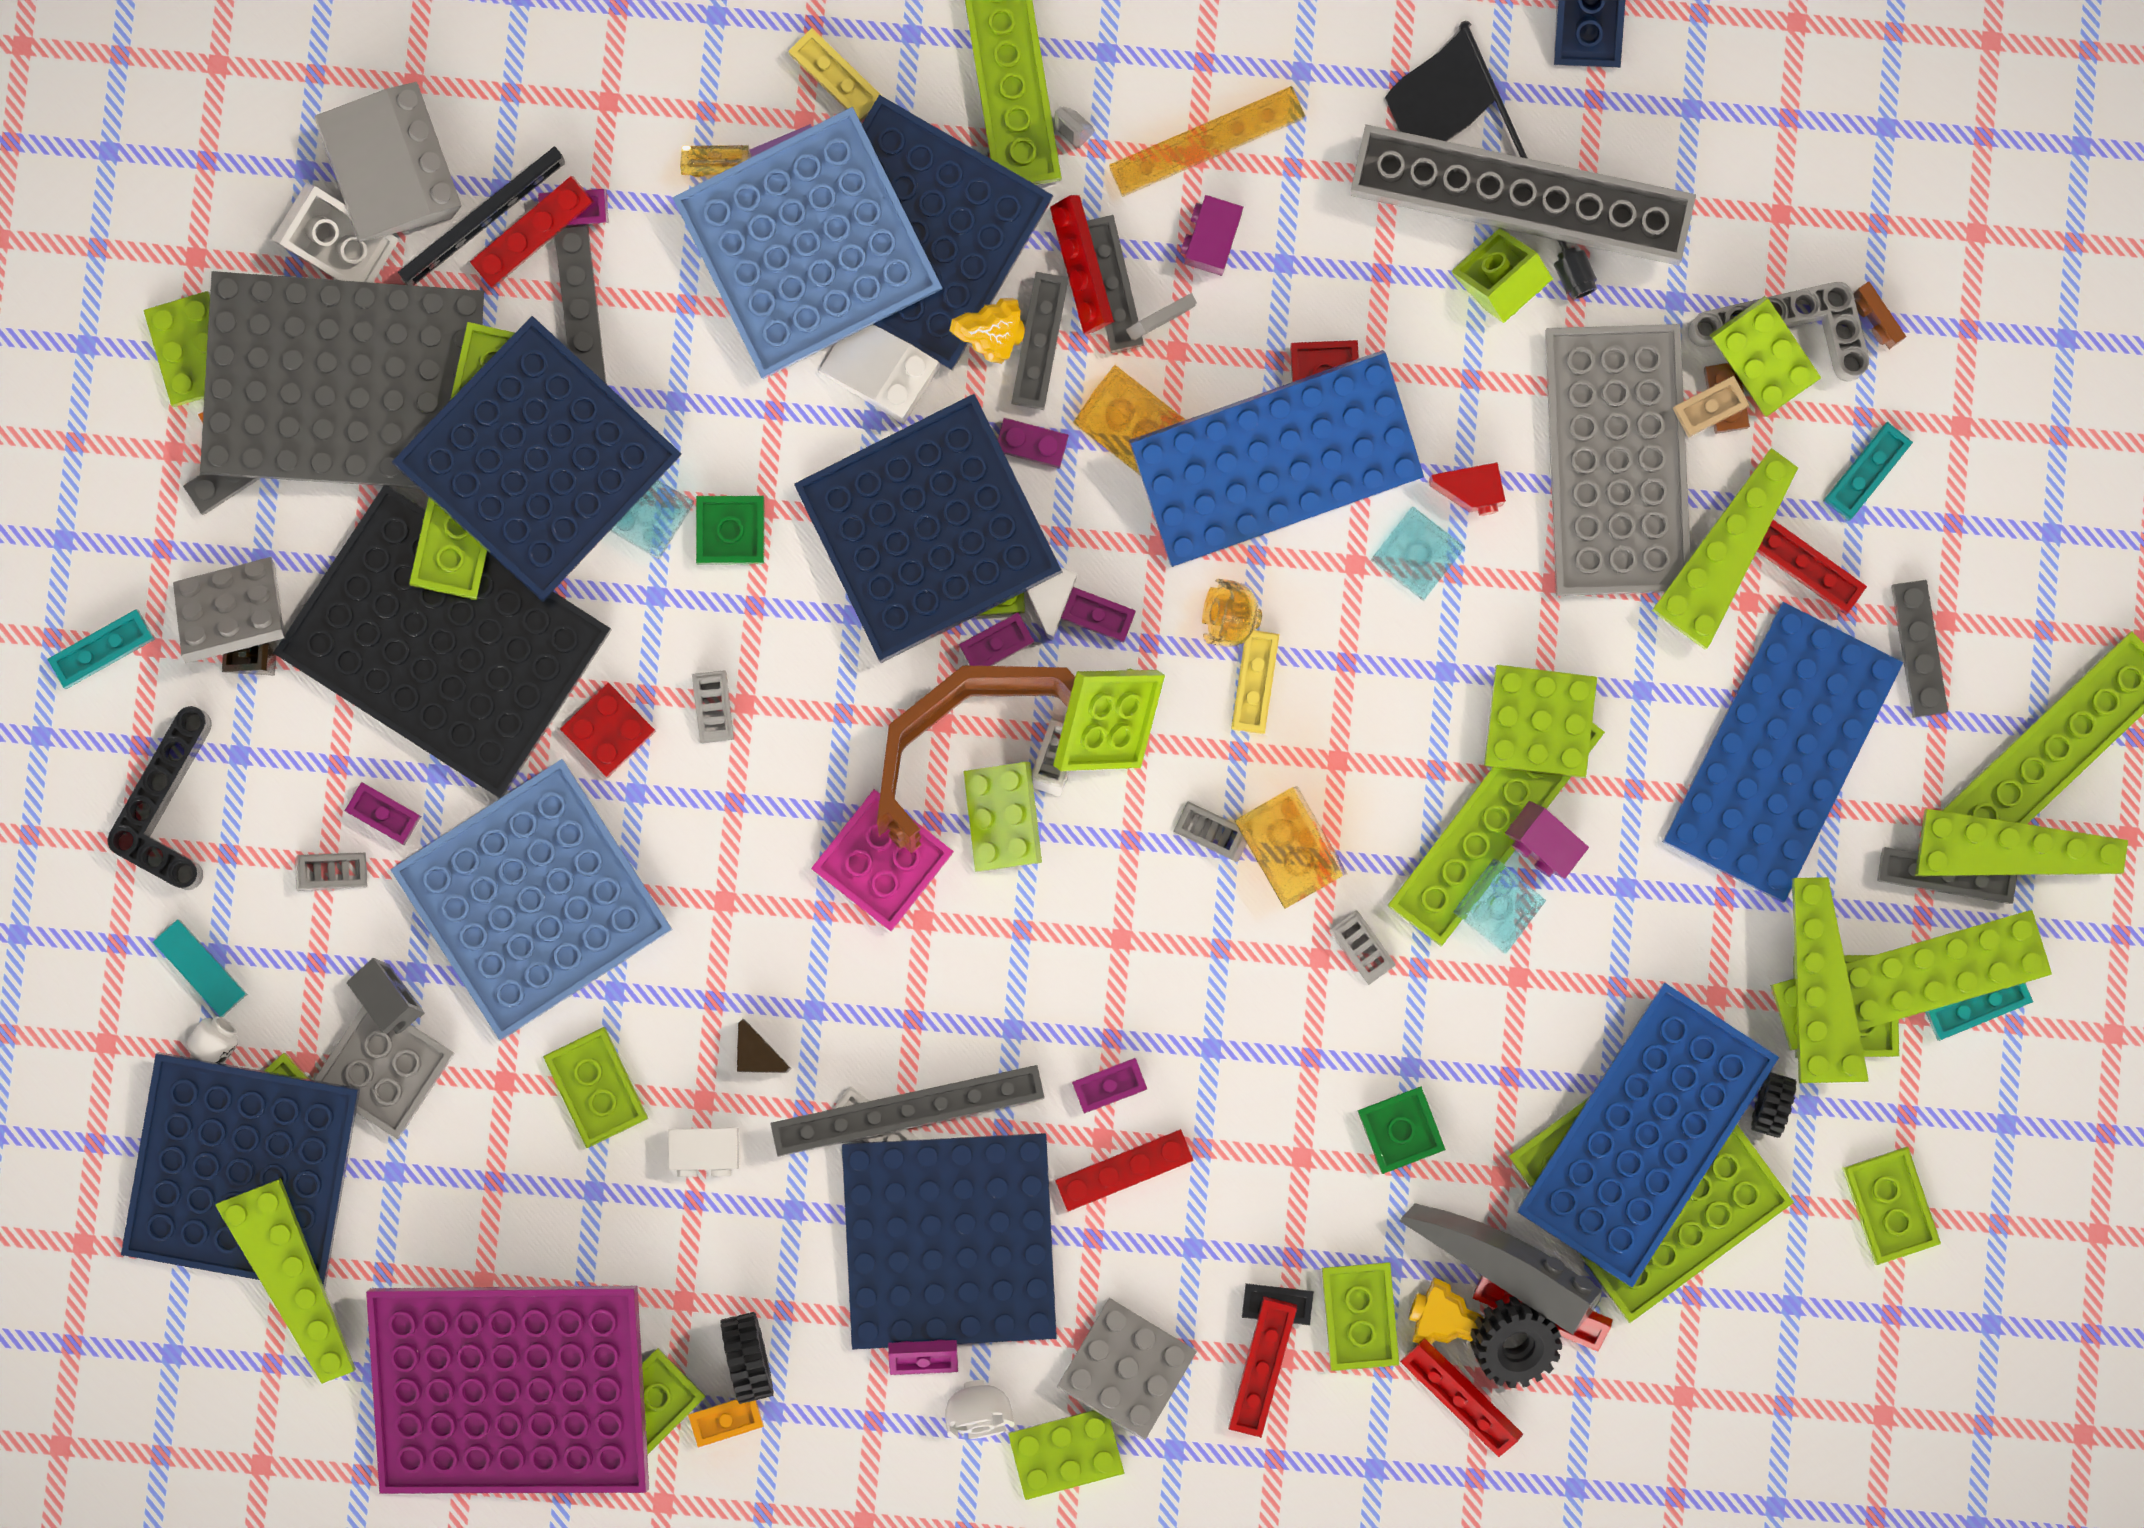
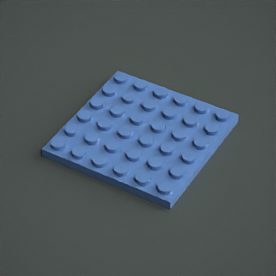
M853 107L672 197L762 379L943 289Z
M563 759L390 869L500 1041L673 930Z

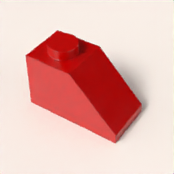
M1498 462L1433 474L1429 478L1430 487L1469 513L1478 511L1479 516L1499 512L1498 507L1503 506L1506 502Z

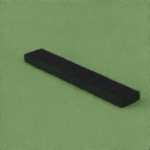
M555 146L552 147L398 271V274L407 285L414 286L565 165L563 155Z

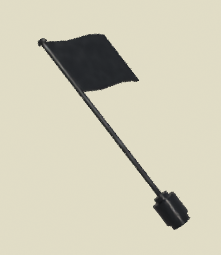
M1469 21L1461 22L1459 25L1460 32L1439 53L1405 75L1385 96L1400 132L1442 141L1450 140L1469 127L1495 101L1519 156L1528 159L1469 28L1472 25ZM1557 240L1562 252L1557 255L1559 260L1553 265L1566 294H1571L1572 299L1576 300L1596 291L1597 286L1595 282L1597 278L1585 251H1577L1575 247L1568 249L1565 241Z

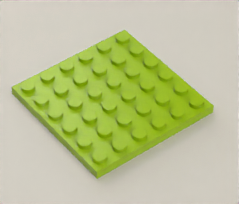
M1588 1098L1507 1156L1530 1188ZM1736 1125L1633 1287L1628 1286L1583 1255H1579L1628 1323H1631L1795 1202L1740 1127Z

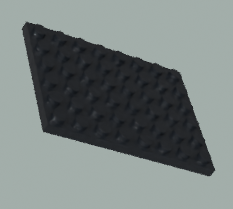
M383 485L273 654L496 797L502 798L612 629L555 592H552L542 602L488 551L476 600L409 585L426 510L391 487Z

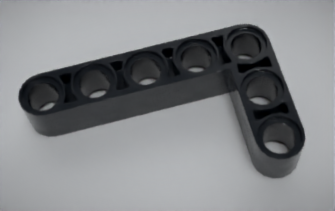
M193 706L185 707L177 713L107 838L108 846L115 854L165 882L184 890H193L201 884L203 880L201 866L194 860L150 836L212 727L209 715L205 711ZM193 714H198L201 718V725L197 730L189 732L186 727L187 719ZM176 744H182L184 747L183 757L178 761H172L169 757L170 749ZM164 773L167 777V785L160 791L154 790L152 784L154 777ZM147 803L150 807V814L147 819L139 821L136 817V809L140 804ZM130 832L133 836V844L129 849L122 850L119 846V839L122 834ZM160 849L163 853V860L158 866L152 867L148 862V856L152 850ZM189 865L193 872L192 878L186 883H181L178 879V871L182 866Z

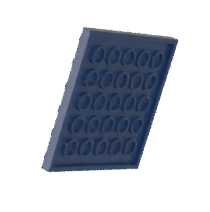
M879 95L862 126L943 289L873 325L913 345L953 371L969 342L960 340L949 331L952 319L967 312L978 313L985 305L992 304L1054 196Z
M531 316L392 461V464L544 602L681 457L682 453L536 318Z
M975 394L794 483L880 663L1063 573Z
M156 1053L121 1255L259 1280L215 1204L281 1178L325 1289L360 1088L202 1061L167 1053Z
M1046 1133L842 1144L852 1350L888 1348V1343L903 1341L957 1340V1344L1057 1339Z

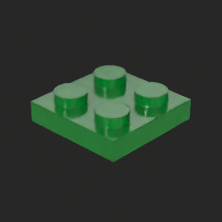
M696 496L697 565L765 564L764 496Z
M1422 1086L1357 1110L1381 1174L1446 1150Z

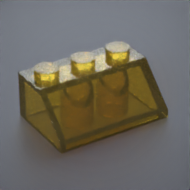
M1114 365L1093 391L1073 421V424L1140 475L1129 440L1186 419L1118 366Z
M1298 786L1291 787L1234 820L1284 909L1348 874Z

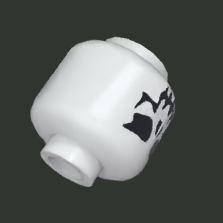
M218 1016L214 1017V1019L205 1018L201 1020L186 1042L187 1048L191 1052L190 1058L224 1064L238 1045V1039L235 1035L237 1033L236 1028L229 1021Z

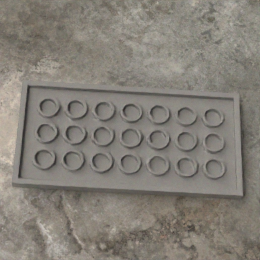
M1680 324L1546 328L1545 344L1556 596L1665 593L1691 557L1685 431L1673 410L1674 406L1684 401Z

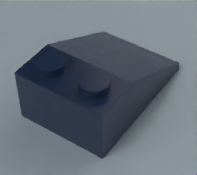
M1556 0L1554 65L1621 68L1626 0Z

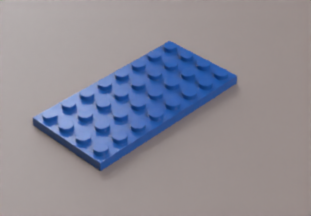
M1384 350L1129 440L1171 567L1424 477L1390 364Z
M1782 602L1662 842L1784 903L1792 889V878L1798 877L1904 662Z
M1665 982L1662 983L1516 1212L1628 1286L1633 1287L1780 1057Z

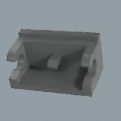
M372 958L346 982L383 1033L387 1034L393 1029L396 1034H399L418 1017L421 1018L425 1014L388 963Z

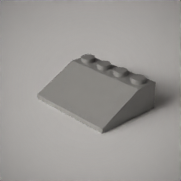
M417 82L387 88L315 115L314 118L358 242L450 220L461 208V202Z

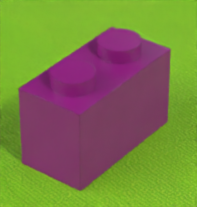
M1205 195L1202 204L1196 202L1190 221L1196 223L1193 235L1186 234L1180 252L1186 255L1184 265L1223 276L1244 206Z
M1531 801L1526 804L1505 832L1514 841L1511 846L1526 858L1529 855L1536 860L1534 866L1547 877L1555 874L1566 879L1589 849L1588 845L1546 808Z

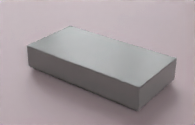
M1190 293L1126 329L1131 340H1136L1195 307L1197 302L1193 294Z

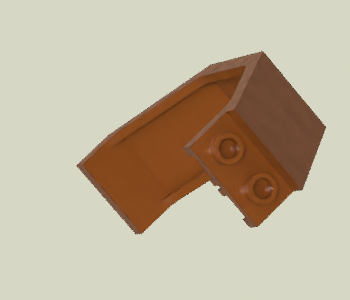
M963 665L891 722L888 728L877 816L879 836L889 829L888 835L896 846L900 849L905 846L910 853H913L922 845L919 841L921 835L918 833L920 828L895 800L901 755L910 743L969 697L1054 696L1060 699L1068 708L1075 676L1067 667Z

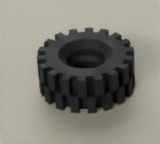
M1509 1297V1303L1504 1304L1503 1300L1500 1299L1495 1302L1498 1306L1497 1308L1492 1310L1488 1306L1483 1310L1486 1315L1484 1319L1478 1316L1475 1320L1478 1329L1472 1328L1470 1334L1473 1339L1470 1343L1474 1355L1485 1375L1490 1380L1494 1379L1497 1385L1503 1386L1504 1382H1506L1509 1388H1516L1517 1382H1520L1523 1387L1530 1386L1529 1380L1533 1378L1538 1383L1543 1379L1541 1373L1546 1371L1550 1374L1554 1369L1551 1362L1558 1363L1561 1357L1557 1351L1562 1350L1560 1332L1554 1322L1525 1303L1519 1302L1516 1297ZM1516 1333L1527 1334V1338L1521 1345L1515 1348L1503 1347L1504 1342L1511 1335Z
M750 1312L721 1319L720 1327L724 1351L739 1404L774 1396L768 1357L756 1313Z

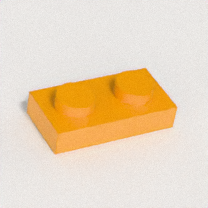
M734 1399L688 1414L698 1448L764 1427L757 1400L739 1404L738 1400Z

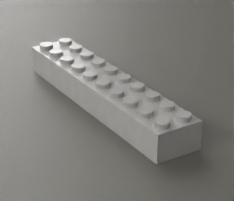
M1366 124L1351 186V196L1677 266L1682 261L1696 194Z

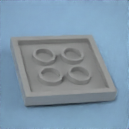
M272 557L173 582L181 656L185 664L285 638L276 569Z
M362 1006L314 1080L360 1088L356 1113L394 1138L399 1139L455 1053L413 1025H410L399 1034H396L393 1029L387 1034L383 1033Z
M1109 1298L1062 1376L1057 1388L1142 1440H1146L1197 1351Z

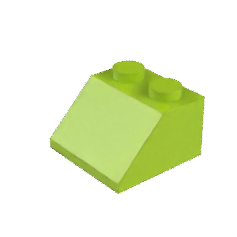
M1502 228L1496 230L1451 271L1453 276L1485 311L1503 323L1515 315L1520 308L1553 280L1538 253Z

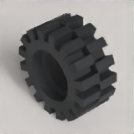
M1772 1072L1769 1073L1757 1095L1758 1099L1755 1102V1110L1751 1121L1752 1131L1776 1138L1781 1137L1785 1130V1125L1788 1123V1116L1791 1114V1106L1794 1103L1796 1079Z

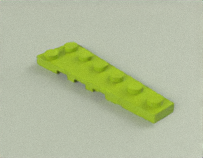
M1771 448L1651 611L1706 650L1711 644L1799 467Z
M1925 809L1915 876L2124 874L2128 840Z
M1792 878L1799 1083L1869 1082L1829 878Z
M281 1178L215 1204L321 1384L354 1372L356 1368Z

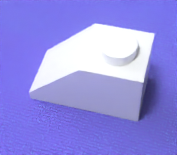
M1061 568L1063 573L1027 590V595L1045 635L1051 640H1054L1065 606L1077 579V573Z

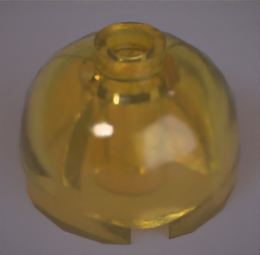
M1218 578L1215 582L1219 585L1217 588L1210 587L1205 599L1202 624H1208L1209 634L1203 633V637L1207 644L1234 647L1244 643L1253 634L1255 628H1259L1262 621V610L1258 608V602L1254 593L1245 584Z

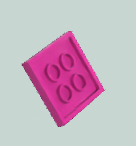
M873 789L811 869L892 932L954 851L915 820L913 821L920 828L918 833L921 835L919 841L922 845L913 853H910L905 846L902 849L898 848L888 835L889 829L879 836L877 816L880 793Z

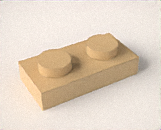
M1732 376L1674 406L1673 410L1689 438L1748 408L1750 405L1735 377Z

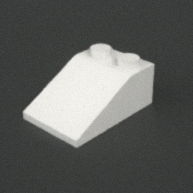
M309 183L304 185L271 239L336 280L370 283L374 282L399 241L398 238L389 234L358 242L346 205Z
M872 324L838 341L819 369V372L904 425L940 368L939 362Z

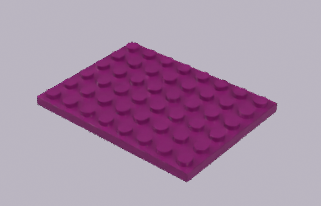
M638 1286L370 1288L366 1291L379 1494L646 1493L649 1490Z

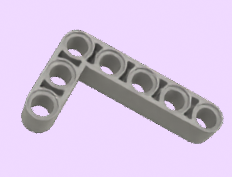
M1831 282L1767 297L1788 328L1822 321L1833 370L1840 380L1846 382L1854 381L1868 369L1869 355L1854 295L1846 283ZM1835 292L1839 294L1843 300L1842 306L1835 307L1831 305L1828 301V293ZM1759 299L1698 314L1688 328V336L1691 342L1700 347L1716 345L1710 336H1703L1699 333L1698 323H1709L1714 332L1730 321L1731 315L1740 314ZM1797 300L1806 301L1810 306V313L1802 314L1798 312L1795 302ZM1842 324L1849 328L1851 332L1849 339H1843L1837 335V325ZM1844 358H1855L1859 364L1858 371L1848 370L1844 365Z

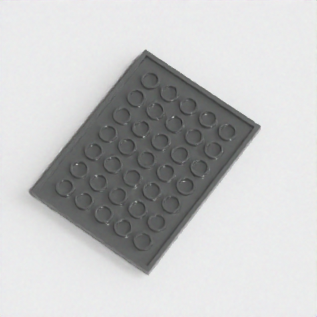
M211 271L200 474L419 488L392 464V461L449 403L467 322L483 325L484 291Z

